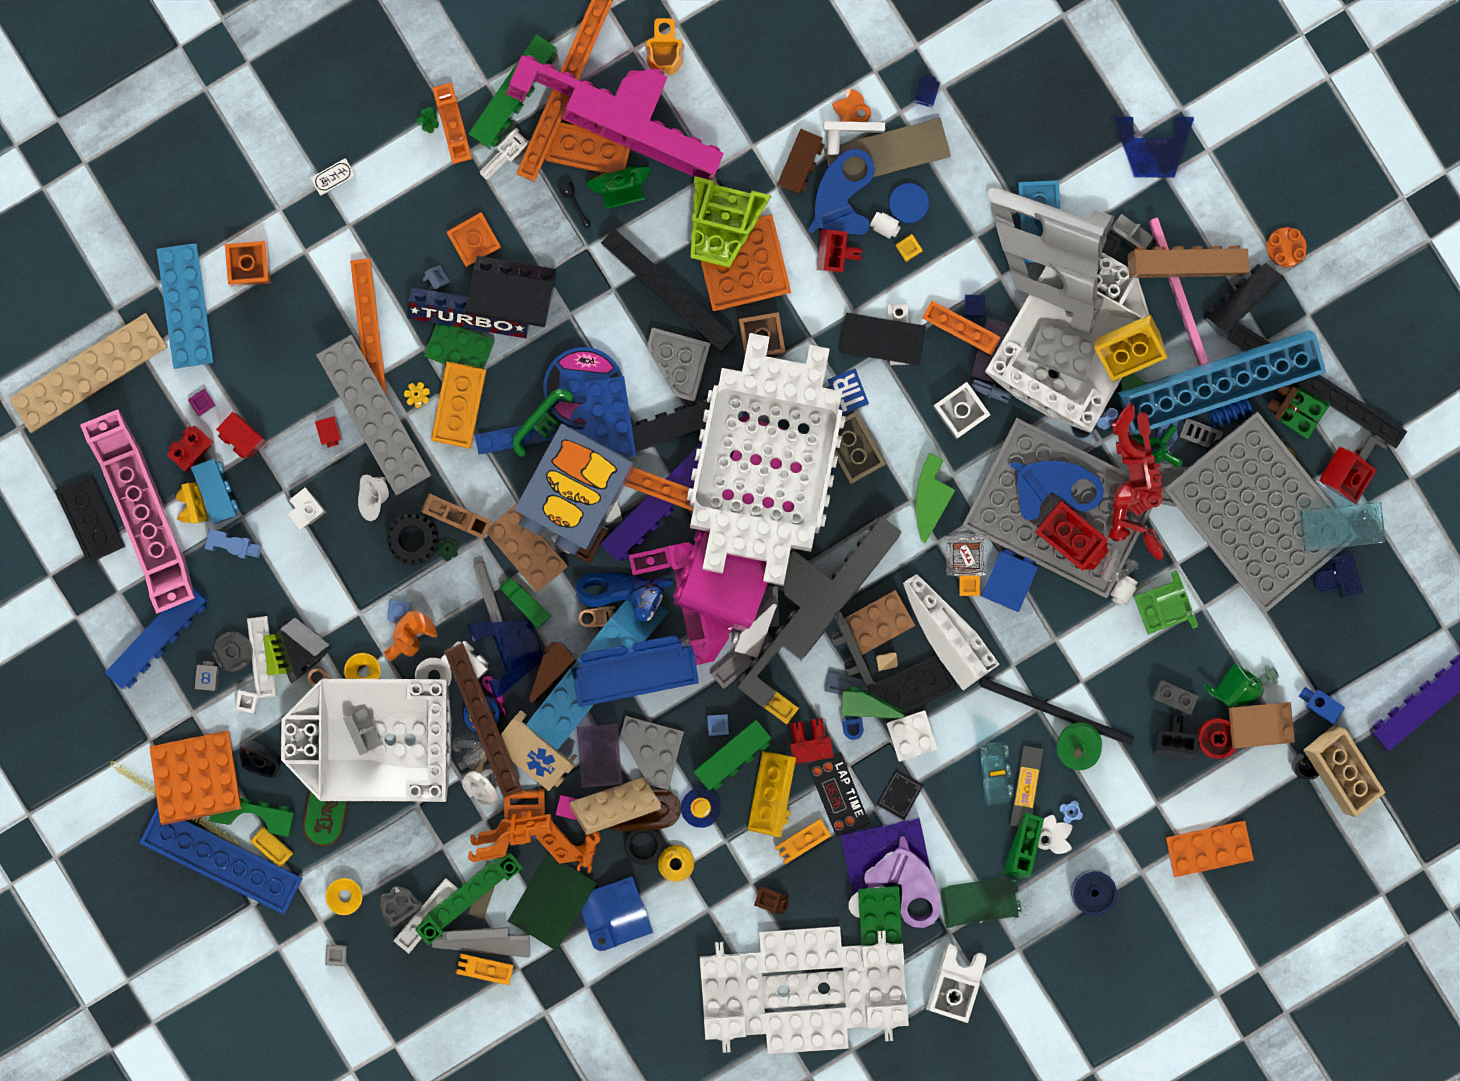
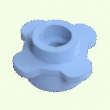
M1077 801L1060 806L1065 823H1071L1075 819L1080 820L1083 816Z

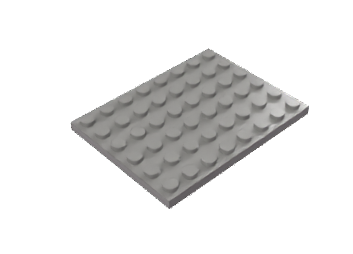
M1257 411L1163 488L1264 614L1358 537Z
M1018 418L1015 419L962 525L1105 598L1108 597L1140 534L1138 531L1129 529L1131 534L1126 536L1125 540L1115 541L1108 537L1113 528L1114 492L1120 485L1129 480L1130 474ZM1042 461H1063L1082 466L1101 480L1104 488L1103 499L1096 508L1085 512L1074 510L1064 500L1051 492L1041 503L1039 517L1035 520H1026L1020 512L1017 488L1018 472L1010 467V464L1015 462L1028 465ZM1087 479L1076 481L1071 489L1073 499L1080 504L1091 502L1096 493L1094 484ZM1060 501L1108 539L1107 547L1109 552L1094 570L1086 569L1082 571L1035 533L1040 523ZM1152 508L1144 511L1139 516L1130 509H1127L1126 519L1144 525Z

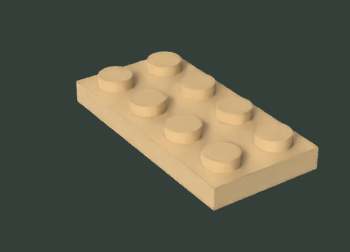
M641 777L570 802V809L585 834L588 835L660 810L661 803L645 778Z

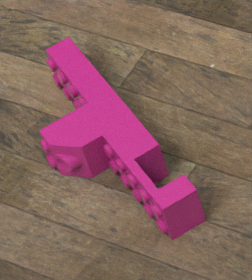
M526 55V57L521 56L505 93L524 102L532 82L535 81L569 96V101L561 119L692 177L697 176L712 180L724 155L714 145L707 146L702 144L700 139L684 136L683 132L678 129H668L660 121H650L668 78L664 75V72L658 69L629 71L626 78H623L615 96H613L609 90L603 88L599 90L586 80L581 82L568 72L561 73L556 71L554 66L550 64L543 65L538 63L534 57Z

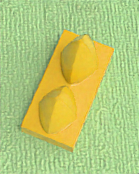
M197 482L181 485L182 488L176 494L175 499L185 503L187 507L179 513L177 520L189 524L208 521L202 494Z

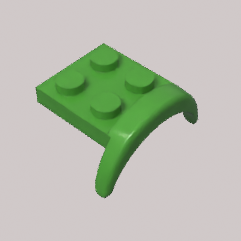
M1177 571L1171 572L1173 582L1134 596L1147 634L1188 620L1193 629L1198 627L1194 612Z

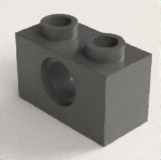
M1158 680L1151 699L1191 715L1199 696L1165 681Z

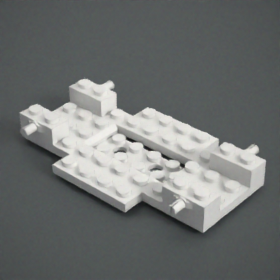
M840 926L759 932L761 952L724 954V942H720V950L719 942H715V955L700 956L705 1040H722L723 1053H726V1044L727 1052H731L730 1040L757 1034H766L768 1054L849 1049L847 1028L868 1027L884 1029L885 1041H889L888 1033L890 1041H894L892 1029L898 1026H909L903 943H886V931L883 930L882 939L881 931H877V944L841 946ZM843 967L841 971L762 976V973ZM822 982H826L830 986V990L826 994L818 991V986ZM781 985L788 986L790 990L789 994L785 997L778 994V988ZM845 1003V1007L765 1012L767 1008Z

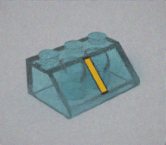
M1004 741L978 743L985 804L995 805L1010 802V797H1013L1012 785H1008V777H1011L1010 765H1006V757H1009L1008 745H1004Z

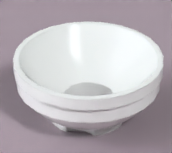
M425 659L416 668L415 679H429V672L437 670L440 673V679H447L449 687L452 679L451 669L441 659Z

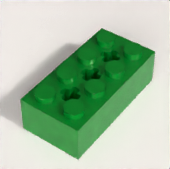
M755 719L695 769L694 773L709 791L712 788L716 791L724 784L723 779L726 776L733 777L740 771L738 766L743 762L747 765L752 761L757 750L764 751L770 746L769 740L772 737Z

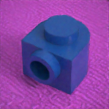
M845 716V720L842 721L844 735L848 739L856 740L862 736L864 731L862 718Z

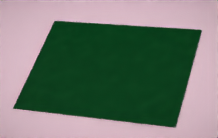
M547 853L509 917L508 922L557 951L597 883L565 863H558L552 855Z

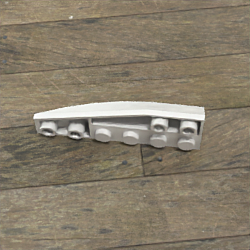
M916 574L903 583L913 611L929 643L962 690H965L1000 665L976 631L923 579Z

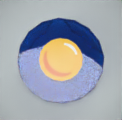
M707 788L690 790L681 802L683 818L694 827L705 828L711 826L720 815L721 804L719 798L713 791H709Z

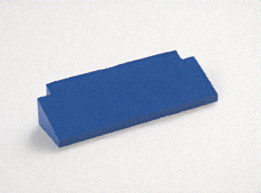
M677 636L638 642L633 645V648L629 649L625 646H618L587 652L580 658L581 667L571 669L579 707L699 683L692 646L682 647L681 641Z

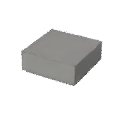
M327 944L325 965L346 966L347 945Z

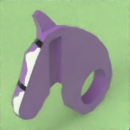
M902 836L900 837L899 848L887 853L878 863L871 867L865 873L864 880L871 888L879 887L889 882L902 885L900 903L902 918L912 927L925 928L934 924L939 917L940 892L929 868L909 850L907 841ZM916 898H925L932 904V910L924 917H915L908 911L909 903Z

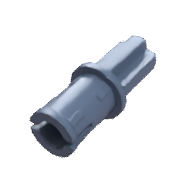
M974 379L971 386L972 390L987 395L989 399L992 397L1008 404L1011 397L1010 392L995 386V383L992 385L979 379Z

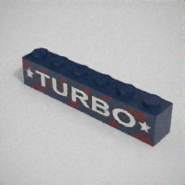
M413 287L411 289L408 300L407 319L527 339L530 326L528 324L465 314L468 299L466 296Z

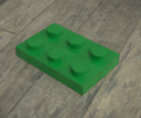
M436 324L424 357L444 365L449 361L484 369L495 340L464 328Z
M899 886L858 889L861 945L877 944V931H881L882 939L883 930L886 931V943H901Z

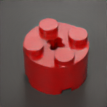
M1212 718L1203 722L1196 733V735H1199L1198 748L1207 757L1224 759L1236 751L1237 748L1232 747L1230 721ZM1215 734H1216V735H1220V734H1221V737H1220L1221 742H1220V743H1219V742H1215V743H1214L1215 738H1214L1213 736H1214Z

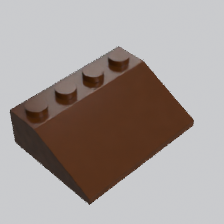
M551 642L544 649L546 654L542 658L529 698L531 703L537 702L577 661L578 658L562 642Z

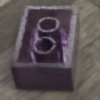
M618 723L578 726L577 735L582 788L622 785L623 776Z

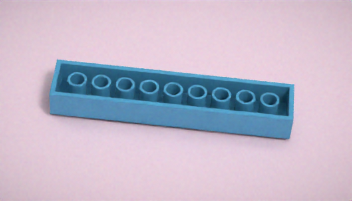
M1309 330L1118 392L1122 410L1130 402L1135 407L1134 419L1130 423L1128 430L1132 435L1139 434L1137 415L1140 412L1148 414L1150 430L1324 374L1326 369L1316 334Z

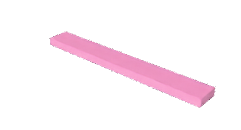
M1158 217L1150 220L1148 224L1156 247H1165V250H1169ZM1167 277L1198 366L1207 364L1209 362L1179 277Z

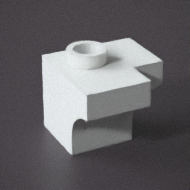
M307 488L302 489L289 500L295 509L289 512L288 516L299 530H302L309 524L311 525L326 513Z

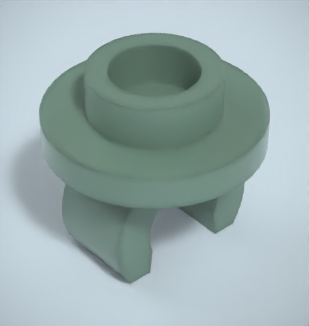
M1265 666L1266 673L1259 676V682L1262 685L1270 680L1274 684L1278 683L1277 678H1279L1277 670L1274 667Z

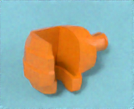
M417 611L406 613L394 629L393 638L395 643L384 651L385 657L389 661H393L401 653L413 657L420 648L416 637L417 634L424 633L431 637L438 636L432 620L425 614Z

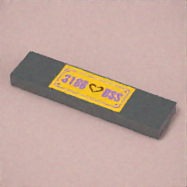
M1023 745L1010 826L1019 827L1024 813L1033 814L1044 749Z

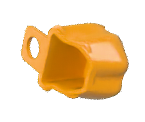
M656 19L654 22V39L647 40L645 46L647 53L646 62L651 70L658 69L664 72V74L672 76L680 69L684 62L683 53L685 46L682 40L675 39V21L673 19ZM662 23H667L671 27L670 32L666 35L659 32V26Z

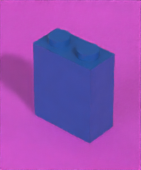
M1005 549L1004 552H999L981 597L1019 612L1038 567L1034 566V561L1025 557L1022 561L1015 558V553Z

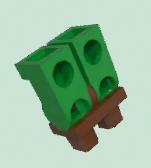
M1297 384L1278 388L1277 392L1285 396L1284 401L1280 402L1273 397L1267 408L1275 414L1274 418L1308 439L1329 408L1330 403L1314 396Z

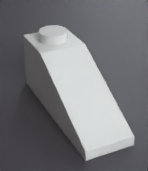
M771 596L759 607L755 620L749 629L734 632L732 643H734L735 652L758 657L777 607L775 596Z

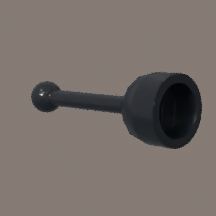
M572 182L558 188L557 190L562 197L571 200L583 221V227L588 228L590 221L586 220L573 198L575 188Z

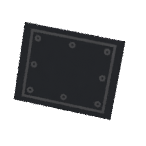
M896 769L876 805L905 820L924 785Z

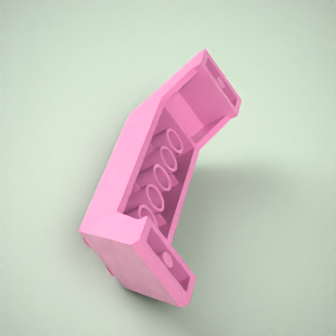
M119 409L80 424L86 441L101 466L145 575L149 597L156 614L195 599L185 557L142 451Z

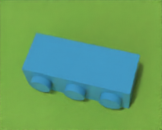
M211 459L191 467L213 524H218L238 516L239 506L236 499L232 500L229 492H232L229 481H225L222 473H225L221 461L217 462L216 459Z

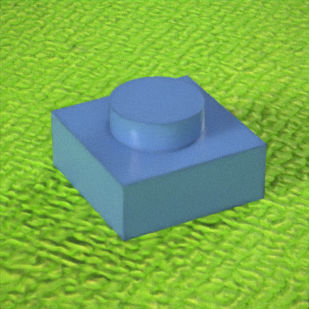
M390 600L388 620L399 622L410 611L411 603Z
M728 714L707 716L709 736L729 735Z

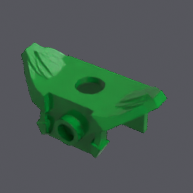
M627 166L623 170L607 174L604 172L592 179H588L586 185L594 192L602 194L606 209L645 200L641 184L647 179L651 171L650 166Z

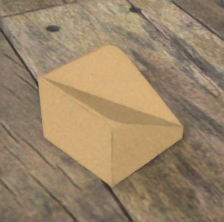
M895 652L875 657L878 671L898 666Z

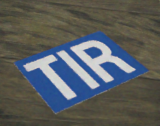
M856 369L827 379L832 390L842 391L839 410H843L842 414L869 404Z

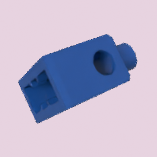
M1304 687L1298 696L1308 703L1306 705L1308 710L1331 726L1337 722L1345 710L1343 705L1320 690L1314 693L1307 687ZM1320 700L1324 703V706L1318 707L1315 705V702Z

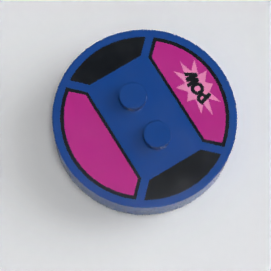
M590 347L573 348L560 354L548 367L543 382L544 397L546 399L556 389L570 391L573 394L571 402L560 398L550 407V410L561 422L575 428L584 429L586 426L584 419L579 418L575 422H570L573 411L579 405L587 402L584 382L621 377L622 373L615 361L606 353Z

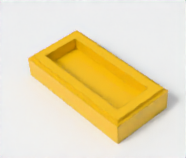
M265 826L250 840L255 847L279 867H282L294 854L274 834L268 833V829Z

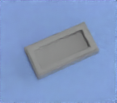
M735 652L715 669L711 675L724 689L748 669L753 661L748 655Z

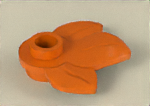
M847 89V99H840L832 104L835 112L842 117L839 122H867L871 117V109L868 105L864 104L863 95L854 89ZM858 110H864L865 115L859 116Z

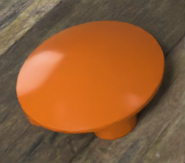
M1289 227L1277 229L1270 235L1267 241L1268 256L1278 266L1293 267L1299 264L1306 256V241L1298 229Z

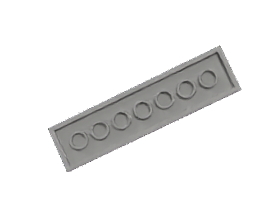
M350 335L316 354L395 495L431 476L353 336Z

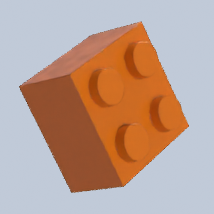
M266 241L225 244L229 286L271 283L269 249Z

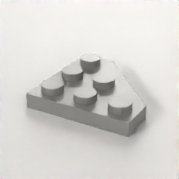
M652 328L647 348L675 397L695 402L711 343Z
M625 716L620 736L650 786L668 790L684 731Z

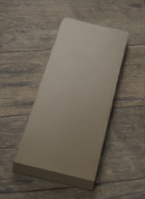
M941 117L840 144L839 153L840 155L845 150L856 148L867 152L874 161L875 173L872 178L951 157ZM827 148L824 149L829 166L839 155H827ZM857 156L848 158L842 168L844 176L851 181L863 178L867 169L864 160Z

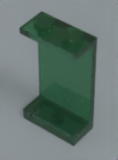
M1012 876L939 887L946 928L1010 917L1019 918L1018 913L1022 912L1020 900L1016 901L1015 895L1016 892H1019L1017 880H1013Z

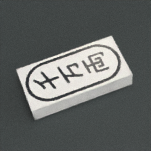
M345 158L311 177V180L320 196L356 177Z

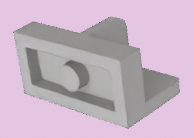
M1123 214L1118 217L1110 229L1111 233L1122 238V241L1133 249L1137 247L1147 248L1154 238L1139 227L1140 224L1136 225Z
M366 709L359 710L343 718L359 755H363L381 746V741Z

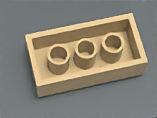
M1333 725L1304 749L1305 754L1344 814L1357 817L1386 793L1345 728Z

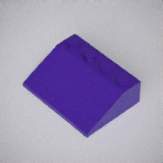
M919 817L840 835L853 894L857 893L858 889L869 887L864 880L865 873L887 853L899 848L900 837L902 836L905 837L909 850L919 857L930 870ZM889 882L883 885L888 887L897 885V883Z

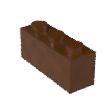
M800 129L778 180L777 187L798 196L801 191L805 192L809 183L806 180L808 173L813 174L817 164L814 162L816 154L821 155L825 145L822 143V137Z

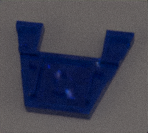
M1115 117L1114 121L1133 178H1174L1194 117H1175V138H1134L1133 117Z
M530 621L467 624L473 642L489 635L493 636L505 666L506 675L489 681L495 698L503 695L542 661L543 654Z

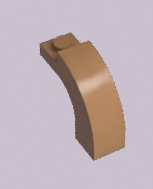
M430 493L421 510L422 513L481 539L485 538L492 522L487 518Z

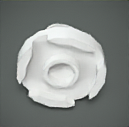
M490 768L484 770L481 774L470 771L462 780V786L470 798L474 796L478 800L476 803L484 808H490L497 801L495 789L498 787L495 777L491 783L489 782V776L493 773Z

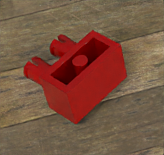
M195 425L193 427L189 426L182 433L184 437L179 442L175 441L168 448L170 452L167 456L185 472H188L215 443Z
M817 718L818 726L816 725V719L810 720L814 737L812 740L805 739L803 721L797 722L798 729L796 728V723H790L793 735L790 748L792 757H796L795 764L834 757L831 739L828 735H825L823 718Z

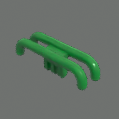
M566 389L552 391L516 432L512 444L518 456H525L526 452L521 445V441L532 428L547 439L549 435L543 430L546 428L551 433L554 431L549 423L552 422L555 426L560 424L547 411L560 398L571 402L573 394Z

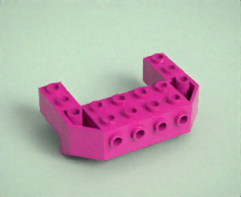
M686 542L629 555L633 576L673 567L677 587H680L682 570L685 567L687 568L689 562L687 557L689 551L694 546ZM682 607L689 645L692 646L696 665L715 661L728 641L729 633L733 632L732 628Z

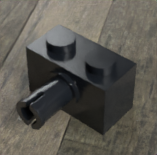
M1171 715L1170 731L1158 730L1154 735L1152 755L1193 760L1197 756L1199 735L1182 733L1184 716L1179 715V718H1177L1178 715Z

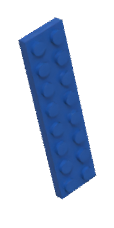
M158 807L140 841V844L283 915L286 914L303 880L302 877L228 842L187 820L161 825Z

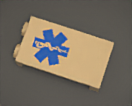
M520 710L500 736L510 760L550 791L553 786L558 787L565 779L562 776L564 772L569 774L576 765L573 761L577 755L573 754L570 759L566 758L522 722L527 715Z

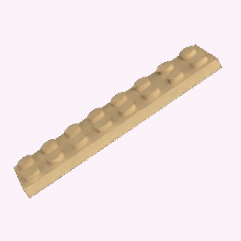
M147 313L17 393L9 400L29 432L33 433L168 347Z

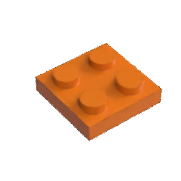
M482 212L447 231L466 268L475 263L477 256L486 257L501 249Z

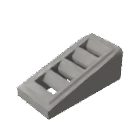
M1185 418L1178 438L1208 448L1211 445L1209 441L1212 433L1216 434L1214 439L1216 441L1221 439L1223 432ZM1192 425L1194 426L1191 435L1188 436L1189 427ZM1197 428H1200L1201 431L1199 433L1198 439L1194 438V436L1196 434ZM1205 430L1209 431L1205 442L1201 441Z

